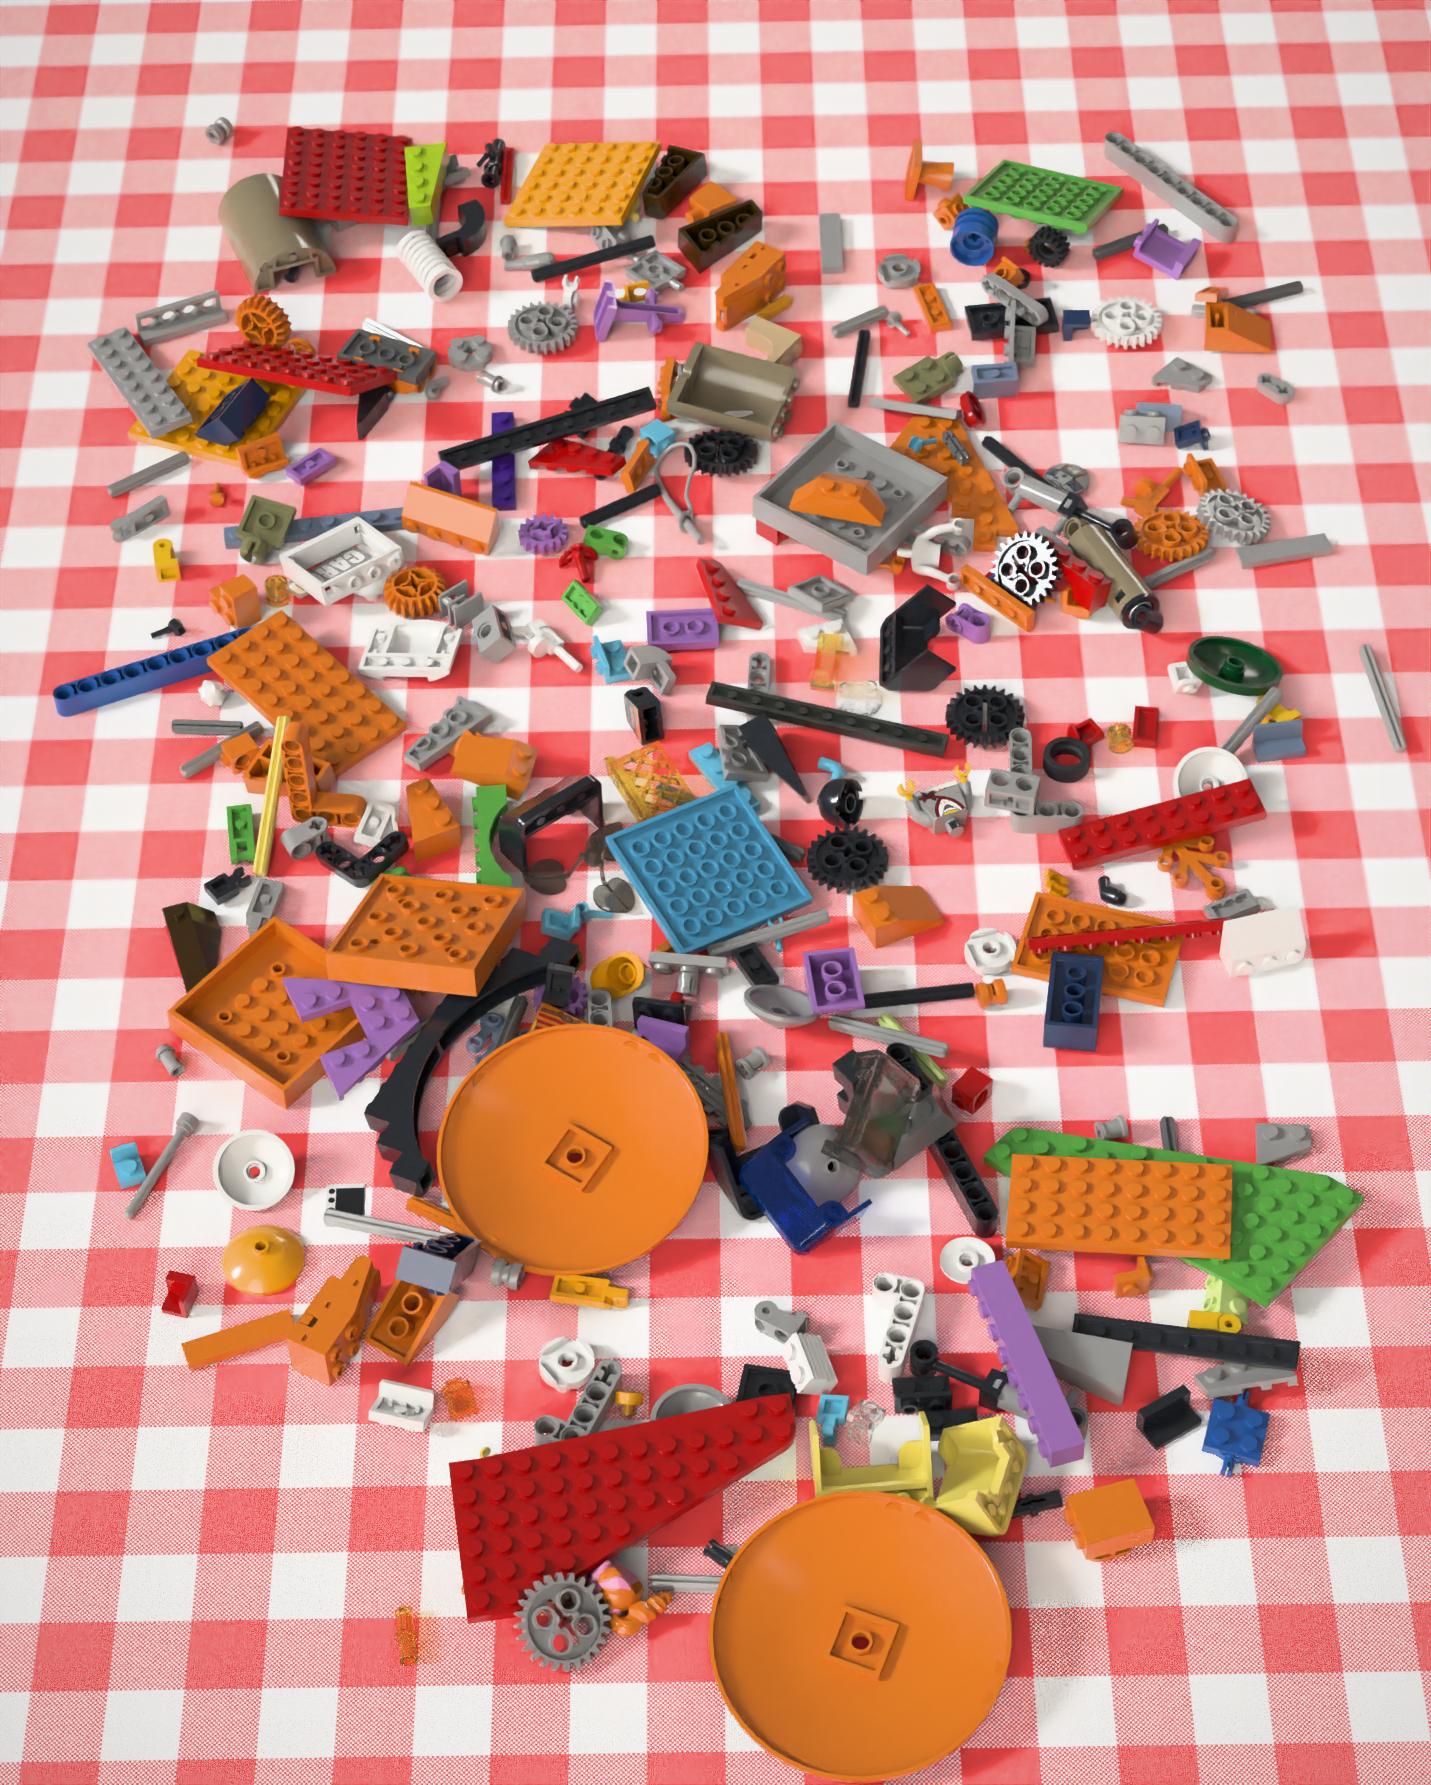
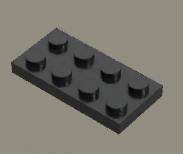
M1051 297L1034 299L1043 305L1048 312V320L1039 326L1032 325L1015 313V325L1036 327V335L1059 332V324ZM1000 302L964 306V315L971 340L1004 338L1005 325L1009 326V321H1005L1007 307Z

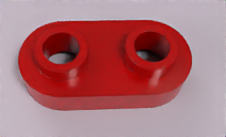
M966 391L960 396L959 403L964 414L963 420L969 428L979 429L985 424L981 404L972 392Z

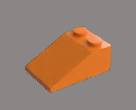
M463 735L450 774L479 786L506 784L507 797L519 801L528 786L539 748L517 739Z
M873 886L853 894L852 914L875 949L944 924L943 918L921 886Z
M395 1279L362 1340L409 1366L447 1321L460 1296L453 1292L444 1296L434 1295L428 1292V1288Z

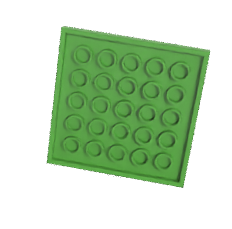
M1003 159L964 195L963 204L970 205L971 208L988 209L994 214H1009L1014 219L1025 218L1035 224L1046 223L1055 229L1066 228L1071 229L1073 233L1084 234L1121 198L1124 187Z

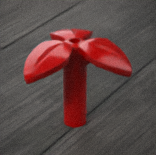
M586 543L573 544L569 547L571 550L564 551L561 555L559 568L566 566L575 559L581 581L583 583L589 582L591 579L585 559L598 560L597 552L593 548L586 546Z

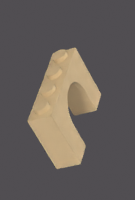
M758 316L745 328V345L768 355L769 357L765 359L767 361L789 366L802 353V335Z

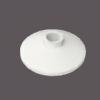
M974 1237L953 1239L943 1247L940 1253V1266L944 1274L951 1280L961 1284H968V1280H971L972 1268L995 1262V1255L991 1247L984 1241Z

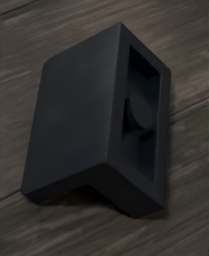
M1184 1384L1137 1411L1136 1427L1155 1450H1159L1201 1425V1418L1189 1405L1191 1392Z

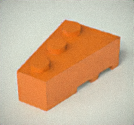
M269 739L266 740L242 776L248 793L265 794L273 741ZM312 756L317 791L328 792L336 781L331 763ZM283 772L280 796H288L285 772Z
M429 777L406 785L416 863L462 846L460 826Z

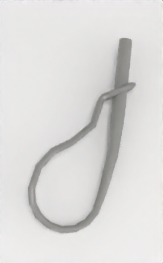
M676 442L667 447L658 457L654 466V476L657 485L661 489V495L665 503L678 520L680 532L683 534L689 533L698 545H703L706 539L694 526L693 506L689 499L691 480L697 467V454L690 443ZM679 446L688 447L692 454V468L687 478L684 499L689 508L687 511H682L672 500L659 476V466L662 459L669 451Z

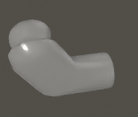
M442 376L428 383L425 396L432 401L438 399L440 390L449 386L448 378Z

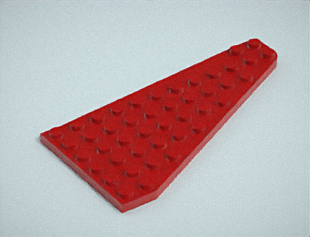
M790 1393L758 1397L479 1459L449 1462L468 1624L517 1617L514 1615V1612L523 1611V1607L518 1603V1600H528L524 1590L531 1589L535 1591L534 1581L539 1580L544 1585L545 1575H550L554 1581L555 1574L562 1572L564 1581L568 1573H574L576 1581L579 1577L594 1570L604 1562L787 1451L796 1437V1423Z

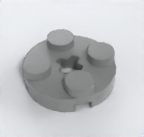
M906 254L888 255L877 266L878 279L888 290L917 286L921 275L919 261L915 258L913 260L908 259Z
M483 335L453 338L450 342L448 359L454 368L456 365L461 367V371L475 372L485 368V364L488 361H492V347Z

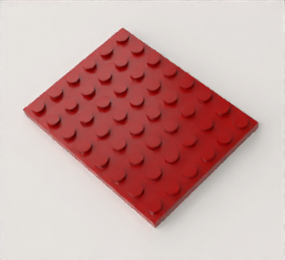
M301 126L288 127L279 215L408 226L409 202L404 147H411L413 138L405 135L388 136L384 133L366 134L362 131L353 133L345 132L344 130L329 131L322 128L306 129Z

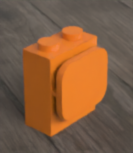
M1134 1478L1067 1495L1066 1508H1063L1064 1519L1067 1525H1072L1075 1546L1077 1550H1082L1086 1560L1092 1562L1110 1560L1129 1554L1133 1547L1153 1542L1155 1526Z

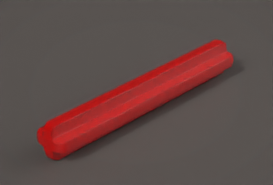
M508 146L504 148L500 191V203L502 205L511 204L515 149Z

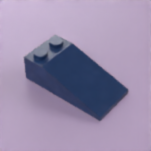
M1052 952L1044 1020L1043 1047L1096 1052L1104 957Z

